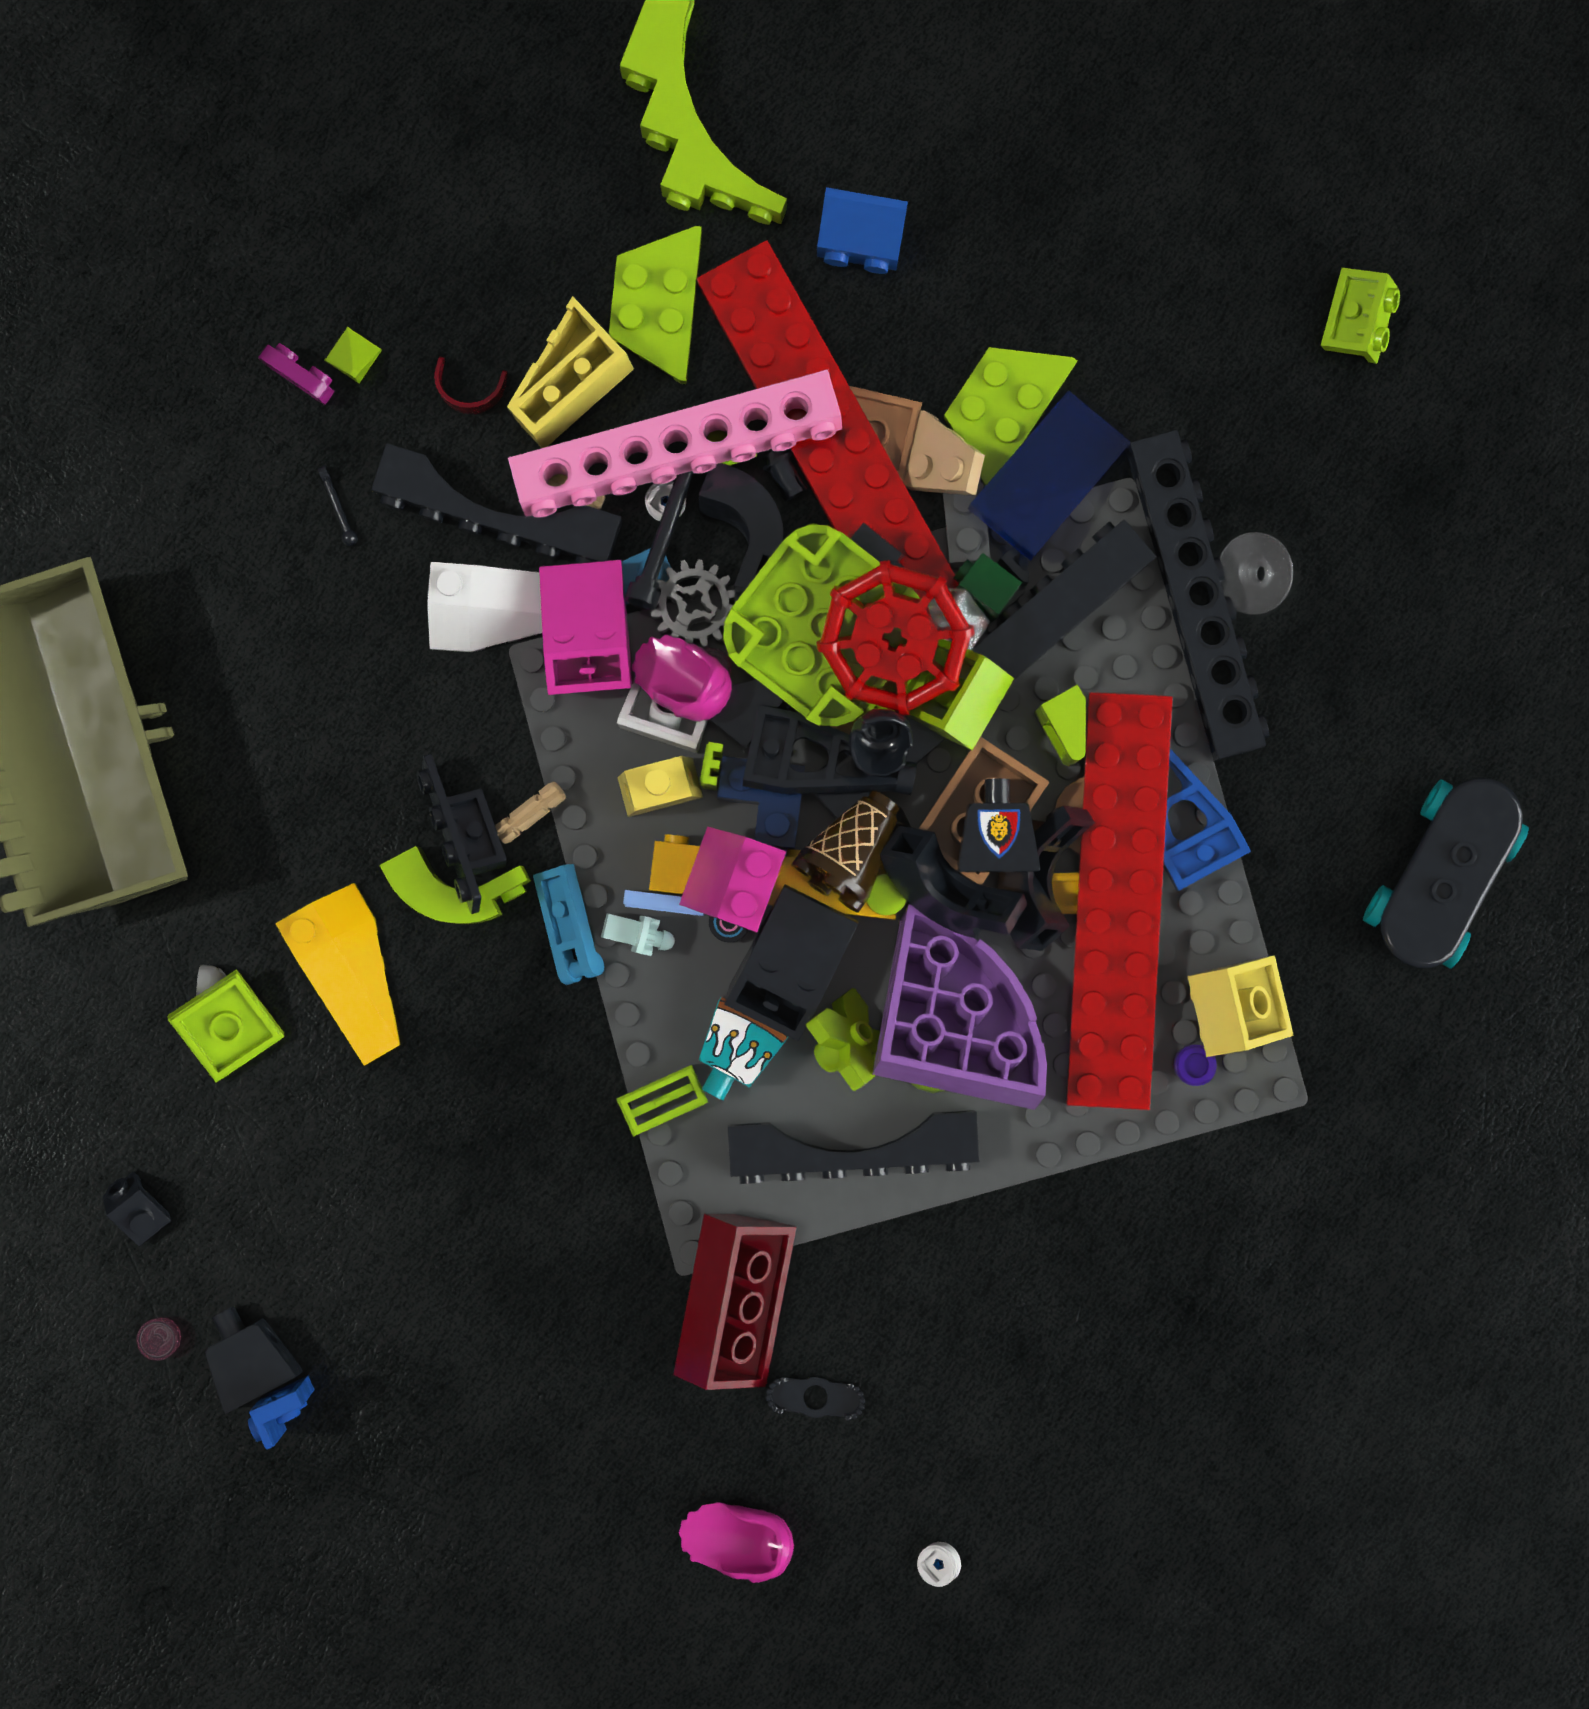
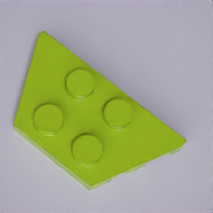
M700 226L691 227L617 255L609 335L618 345L626 350L629 349L651 366H656L674 377V380L680 384L687 383L697 285L696 278L698 275L702 227Z
M988 348L944 414V419L949 428L960 435L967 444L972 445L985 455L980 475L985 490L990 493L992 492L1076 365V359L1066 356Z

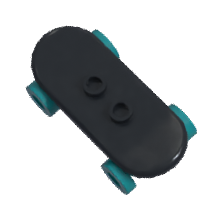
M1474 778L1464 781L1454 788L1453 785L1442 779L1436 783L1421 810V815L1431 820V823L1395 889L1391 890L1382 885L1373 896L1365 911L1363 921L1373 927H1376L1381 921V934L1385 945L1391 954L1404 964L1415 968H1431L1442 964L1449 969L1456 965L1470 941L1471 933L1467 930L1505 861L1508 863L1516 856L1527 837L1529 827L1522 824L1523 813L1520 801L1510 788L1491 778Z

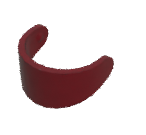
M445 357L438 358L434 375L435 385L443 400L454 410L464 414L483 413L495 406L503 396L508 378V371L505 370L501 373L495 391L484 400L472 403L454 400L445 393L442 385Z

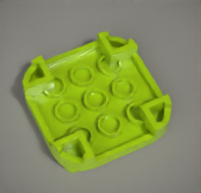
M811 523L794 530L782 541L730 609L724 622L723 634L728 656L738 667L744 669L806 717V720L818 726L836 727L853 722L864 713V710L870 703L857 699L850 701L844 696L845 690L823 653L817 651L816 642L821 640L832 598L830 591L833 587H841L878 567L880 561L844 533L828 525ZM894 583L896 593L920 599L911 587ZM880 584L856 597V599L864 605L878 600L884 595L883 585ZM847 608L839 637L852 636L857 615ZM894 627L891 633L884 632V638L889 640L890 646L897 648L899 644L906 645L907 639L901 637V629ZM840 649L854 675L858 678L864 668L857 662L853 649ZM871 675L865 685L881 689L888 680Z

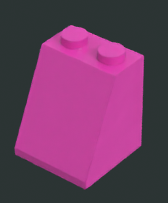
M707 827L679 905L757 933L786 851L748 837Z

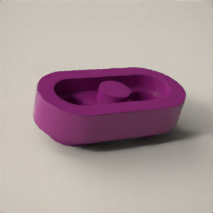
M278 343L276 348L267 345L258 357L260 361L323 405L327 404L335 392L329 387L333 381L330 377L314 366L307 371L298 365L296 361L299 359V356L281 343Z

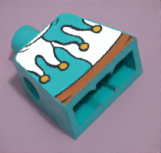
M721 996L717 1003L699 1060L713 1068L702 1090L724 1101L734 1080L748 1087L754 1083L786 1042L788 1036L724 1005L726 998Z

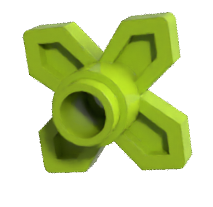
M852 988L832 1003L833 1010L826 1008L808 1021L806 1027L818 1042L814 1048V1055L818 1064L827 1072L839 1071L850 1088L856 1091L876 1076L872 1075L880 1031L870 1027L868 1005L857 990Z

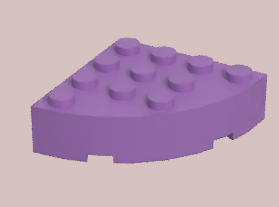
M908 904L899 924L872 1075L1035 1110L1044 1099L1046 1093L1047 1061L1044 1043L1041 1042V1035L1036 1024L1037 1016L1032 1002L1014 972L981 939L977 941L975 938L946 929Z

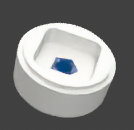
M673 481L665 484H652L646 492L645 505L647 511L658 521L661 520L674 483ZM685 498V501H684V504H683V507H682V510H681V513H680L679 517L682 515V513H683L684 510H685V507H686V498Z
M935 1542L922 1550L918 1557L917 1567L924 1581L932 1586L942 1587L949 1584L959 1575L961 1560L954 1547L945 1542Z

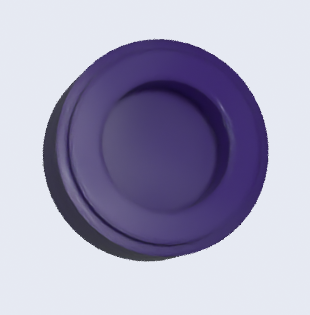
M1187 1045L1179 1050L1175 1056L1174 1071L1177 1077L1188 1085H1204L1216 1073L1215 1056L1206 1057L1205 1049L1202 1045Z

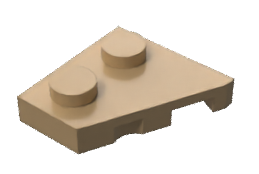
M920 411L904 485L912 491L976 496L985 455L972 445L967 444L960 435L947 428L935 415L926 411Z

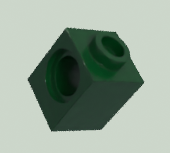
M982 553L974 563L969 559L964 562L952 578L959 584L951 594L990 624L999 615L1022 582Z

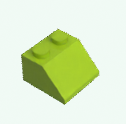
M939 639L934 660L945 667L951 642ZM967 649L958 679L961 685L956 691L949 690L911 710L910 715L906 716L942 737L973 750L1014 678L986 656ZM927 670L920 673L917 677L907 680L908 692L936 679V677Z

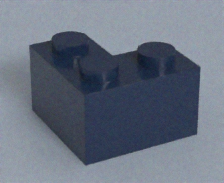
M723 756L718 800L758 805L754 840L779 849L795 850L802 794H779L744 787L742 784L747 759ZM790 764L792 769L797 772H804L805 766Z

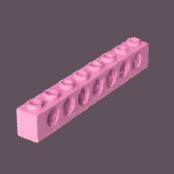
M824 370L509 457L508 461L519 502L525 516L533 515L539 518L549 516L555 513L557 508L571 504L574 506L589 505L595 502L597 497L613 493V495L629 494L636 490L637 486L646 483L665 484L673 481L677 477L676 475L686 472L705 473L714 469L716 464L730 460L733 462H745L754 458L756 453L769 449L784 451L795 446L796 442L805 439L824 440L832 437L836 431L842 430V419L829 372ZM792 409H802L807 412L805 417L799 420H792L786 416ZM757 419L767 423L765 428L760 431H751L746 427L749 422ZM716 430L727 433L726 438L720 442H711L706 439L711 432ZM681 441L687 444L686 449L680 453L667 451L668 446L673 442ZM642 452L648 455L646 460L640 464L627 462L628 458L634 453ZM603 463L608 466L606 471L600 475L595 476L587 473L594 464ZM563 474L568 477L565 483L560 486L553 487L548 485V481L554 475Z

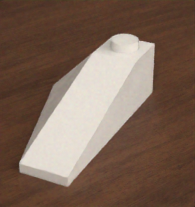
M431 562L428 591L430 649L474 652L486 647L505 642L510 643L522 640L521 638L541 634L542 614L539 573L477 565Z

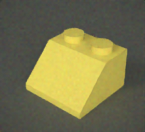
M1275 955L1187 976L1190 985V996L1195 1006L1200 1027V1038L1204 1044L1206 1057L1246 1051L1294 1036Z

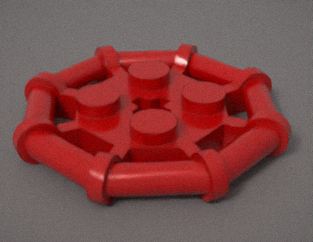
M890 560L880 561L878 567L845 585L833 587L830 591L832 598L821 640L817 641L816 644L817 651L823 653L845 690L844 696L850 701L857 699L891 709L906 716L910 715V711L949 690L956 691L961 685L958 679L970 637L975 635L974 626L969 625L947 588L945 584L947 580L940 575L937 578L892 565ZM894 583L926 593L921 599L895 592ZM880 584L883 585L884 595L878 600L864 605L856 599V597ZM935 599L950 626L939 627L938 623L934 622L930 615V609L927 606L931 600ZM847 608L857 615L852 636L839 637ZM894 627L901 629V637L907 639L906 645L899 644L897 648L890 646L889 640L884 638V632L891 633ZM950 638L952 642L945 667H943L934 660L939 639ZM840 649H853L857 662L864 668L858 678L854 675ZM927 670L936 677V679L908 692L907 680L917 677L920 673ZM871 675L896 682L897 694L865 685Z

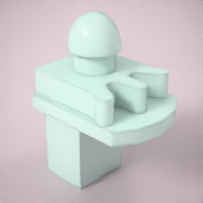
M606 914L601 937L632 945V952L651 956L653 946L658 947V950L665 951L671 949L675 944V938L670 932L657 930L660 920L640 916L639 921Z

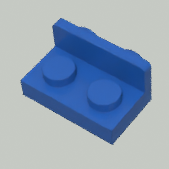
M308 1375L264 1394L249 1411L251 1418L248 1419V1425L251 1434L257 1442L262 1440L266 1450L274 1447L285 1433L287 1428L284 1423L301 1414L300 1410L308 1405L306 1401L315 1390Z

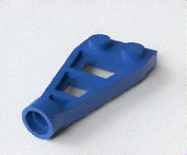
M1170 749L1169 767L1180 780L1182 788L1179 792L1167 798L1163 867L1176 891H1179L1246 855L1251 850L1232 815ZM1181 800L1193 802L1207 819L1206 827L1185 840H1178L1172 835L1168 820L1170 807Z

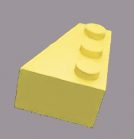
M573 296L566 306L567 312L557 329H553L547 338L548 344L538 361L536 363L533 362L507 406L516 421L541 448L548 447L634 370L626 352Z

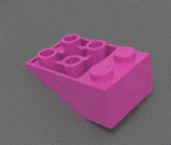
M622 560L540 566L543 652L548 695L631 688L633 674L631 670L632 663L626 601L624 599Z

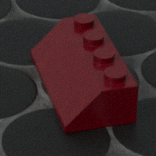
M704 1214L673 1375L705 1390L766 1387L797 1227L737 1214Z

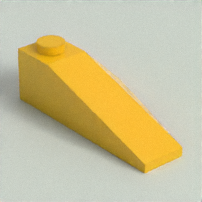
M355 883L322 897L275 923L295 959L364 1066L401 1045L392 1000L389 996L384 971L385 965L377 936L376 920Z

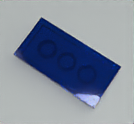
M1068 390L967 509L1031 561L1131 442Z

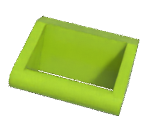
M1076 685L1043 703L1034 712L1061 762L1066 766L1076 764L1084 758L1086 752V698L1079 686Z

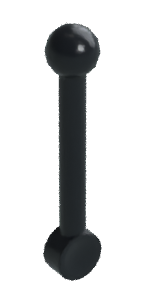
M326 465L321 466L317 469L343 530L342 541L347 546H353L358 540V535L350 529Z

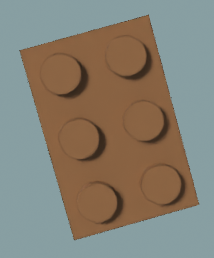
M982 737L979 738L974 749L969 751L919 827L921 830L935 832L944 858L956 871L966 808L971 803H985V779H1010V803H1028L1030 811L1049 784L1048 780ZM990 872L959 874L982 885Z

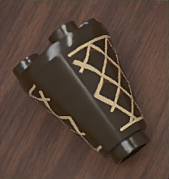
M872 790L868 797L863 796L804 847L791 864L792 867L810 878L808 884L825 896H829L831 891L840 896L838 900L852 911L859 913L871 894L882 863L879 854L892 836L897 822L895 815L900 808L885 795Z

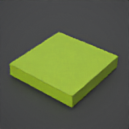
M237 969L168 1015L170 1024L216 1083L285 1037L283 1030Z

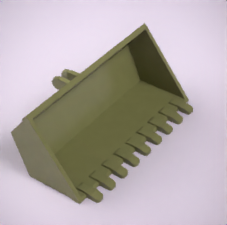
M91 556L0 585V843H3L7 858L0 859V878L13 876L17 892L0 897V907L4 913L23 909L28 927L68 915L116 905L185 881L188 877L149 746L151 743L173 738L172 727H160L147 731L144 729L142 719H153L162 716V714L167 712L165 703L137 706Z

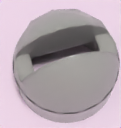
M200 965L196 996L226 977V974L215 966Z

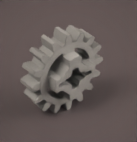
M698 559L695 569H689L685 560L681 561V571L678 573L668 567L666 572L669 580L665 582L657 579L656 581L659 583L658 589L661 590L657 604L659 608L650 612L652 619H663V622L657 628L659 633L662 634L670 630L672 637L683 638L687 643L692 644L695 640H699L703 649L708 648L707 638L711 636L718 642H721L723 637L720 629L724 627V622L733 606L729 604V601L735 599L734 590H726V587L731 582L729 575L721 579L717 578L719 567L713 565L709 571L704 570L703 561ZM686 579H699L698 582L692 586L683 588L682 586L678 585V583ZM714 587L718 590L722 599L721 610L712 605L710 601V595ZM697 596H700L701 604L706 611L695 609L692 614L687 613V603L683 601V598L694 600ZM668 599L678 605L679 614L675 622L671 620L667 612ZM707 622L711 625L704 630L688 631L693 624Z

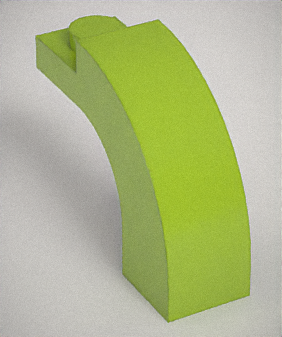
M415 846L380 865L393 890L407 905L424 916L447 923L474 924L497 918L503 914L495 900L502 898L503 902L507 903L524 894L526 891L523 885L531 882L525 868L518 866L479 886L481 894L480 911L471 914L467 902L460 903L455 888L444 883L436 875L422 847Z

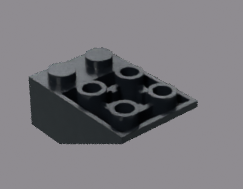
M785 884L733 977L724 1005L799 1041L806 1029V1023L811 1020L818 1008L859 921Z

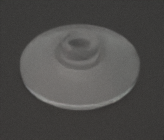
M1251 532L1236 537L1224 548L1219 558L1223 565L1225 580L1220 582L1224 597H1231L1235 610L1245 614H1263L1278 607L1288 595L1293 581V564L1284 545L1271 535ZM1260 566L1265 571L1262 581L1257 577V570Z

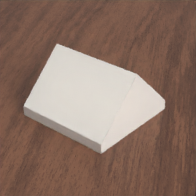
M635 682L631 686L617 720V724L621 729L696 754L698 753L708 720L695 722L684 717H676L671 710L654 702L642 687Z

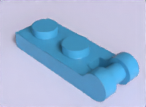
M574 864L562 865L533 875L560 981L565 985L579 982L582 976L592 978L601 975L604 971V962L600 954L595 950ZM574 949L576 952L577 960H575L573 956L572 950Z

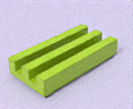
M713 742L706 744L700 777L703 789L717 791L718 777H713L711 774L720 775L721 762L714 760V757L722 759L724 752L723 744Z
M692 1065L616 1098L633 1137L708 1103ZM688 1076L689 1084L632 1110L630 1109L629 1102ZM692 1091L695 1092L697 1098L637 1125L635 1117Z

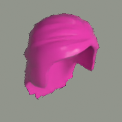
M664 635L660 639L650 637L648 643H643L635 653V661L631 667V670L636 675L634 682L640 685L654 702L671 710L676 717H684L695 722L709 720L720 713L727 705L732 691V681L728 670L717 658L709 655L706 650L696 644L687 643L681 638H674L669 635Z
M722 1502L702 1505L697 1511L688 1512L687 1520L681 1521V1528L679 1530V1535L682 1539V1551L690 1555L692 1562L706 1565L733 1579H746L752 1583L774 1579L785 1571L793 1555L794 1544L789 1527L778 1515L764 1510L747 1508L740 1505H728Z

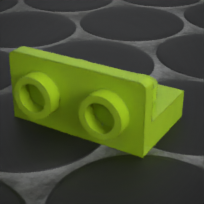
M1341 268L1321 342L1324 350L1361 355L1370 363H1378L1380 353L1386 351L1389 343L1390 332L1387 327L1391 313L1397 311L1400 302V290L1389 274Z

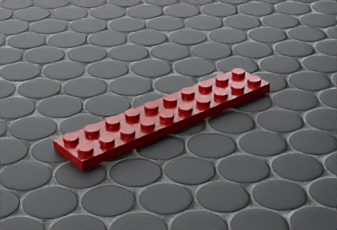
M768 240L696 278L700 290L756 389L828 370L841 413L842 430L836 431L832 437L824 440L809 438L798 441L795 446L790 448V451L833 528L851 539L863 523L867 524L905 555L900 561L904 568L937 578L940 575L947 580L945 583L947 588L952 593L959 584L952 579L955 576L953 570ZM792 409L786 416L792 420H799L805 417L807 412L802 409ZM912 588L918 594L920 599L926 593L924 591ZM935 599L931 600L927 605L930 612L939 607Z
M1089 692L1082 809H1086L1095 823L1081 835L1066 1101V1104L1070 1106L1150 1110L1173 696Z

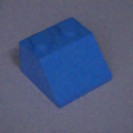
M826 187L817 244V257L824 258V262L832 266L846 267L849 262L864 265V269L872 273L886 274L888 269L896 271L908 202Z

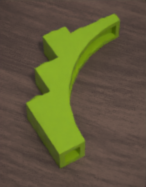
M645 0L620 63L622 78L626 80V84L631 88L641 92H648L649 89L654 90L640 124L642 137L646 138V143L661 151H669V148L674 149L661 182L662 196L667 198L666 202L684 211H688L690 207L700 210L705 196L711 197L710 202L726 210H732L733 207L747 211L748 216L759 223L769 225L771 221L781 224L787 210V198L757 184L736 168L713 143L696 114L686 84L684 71L686 32L695 4L694 0Z

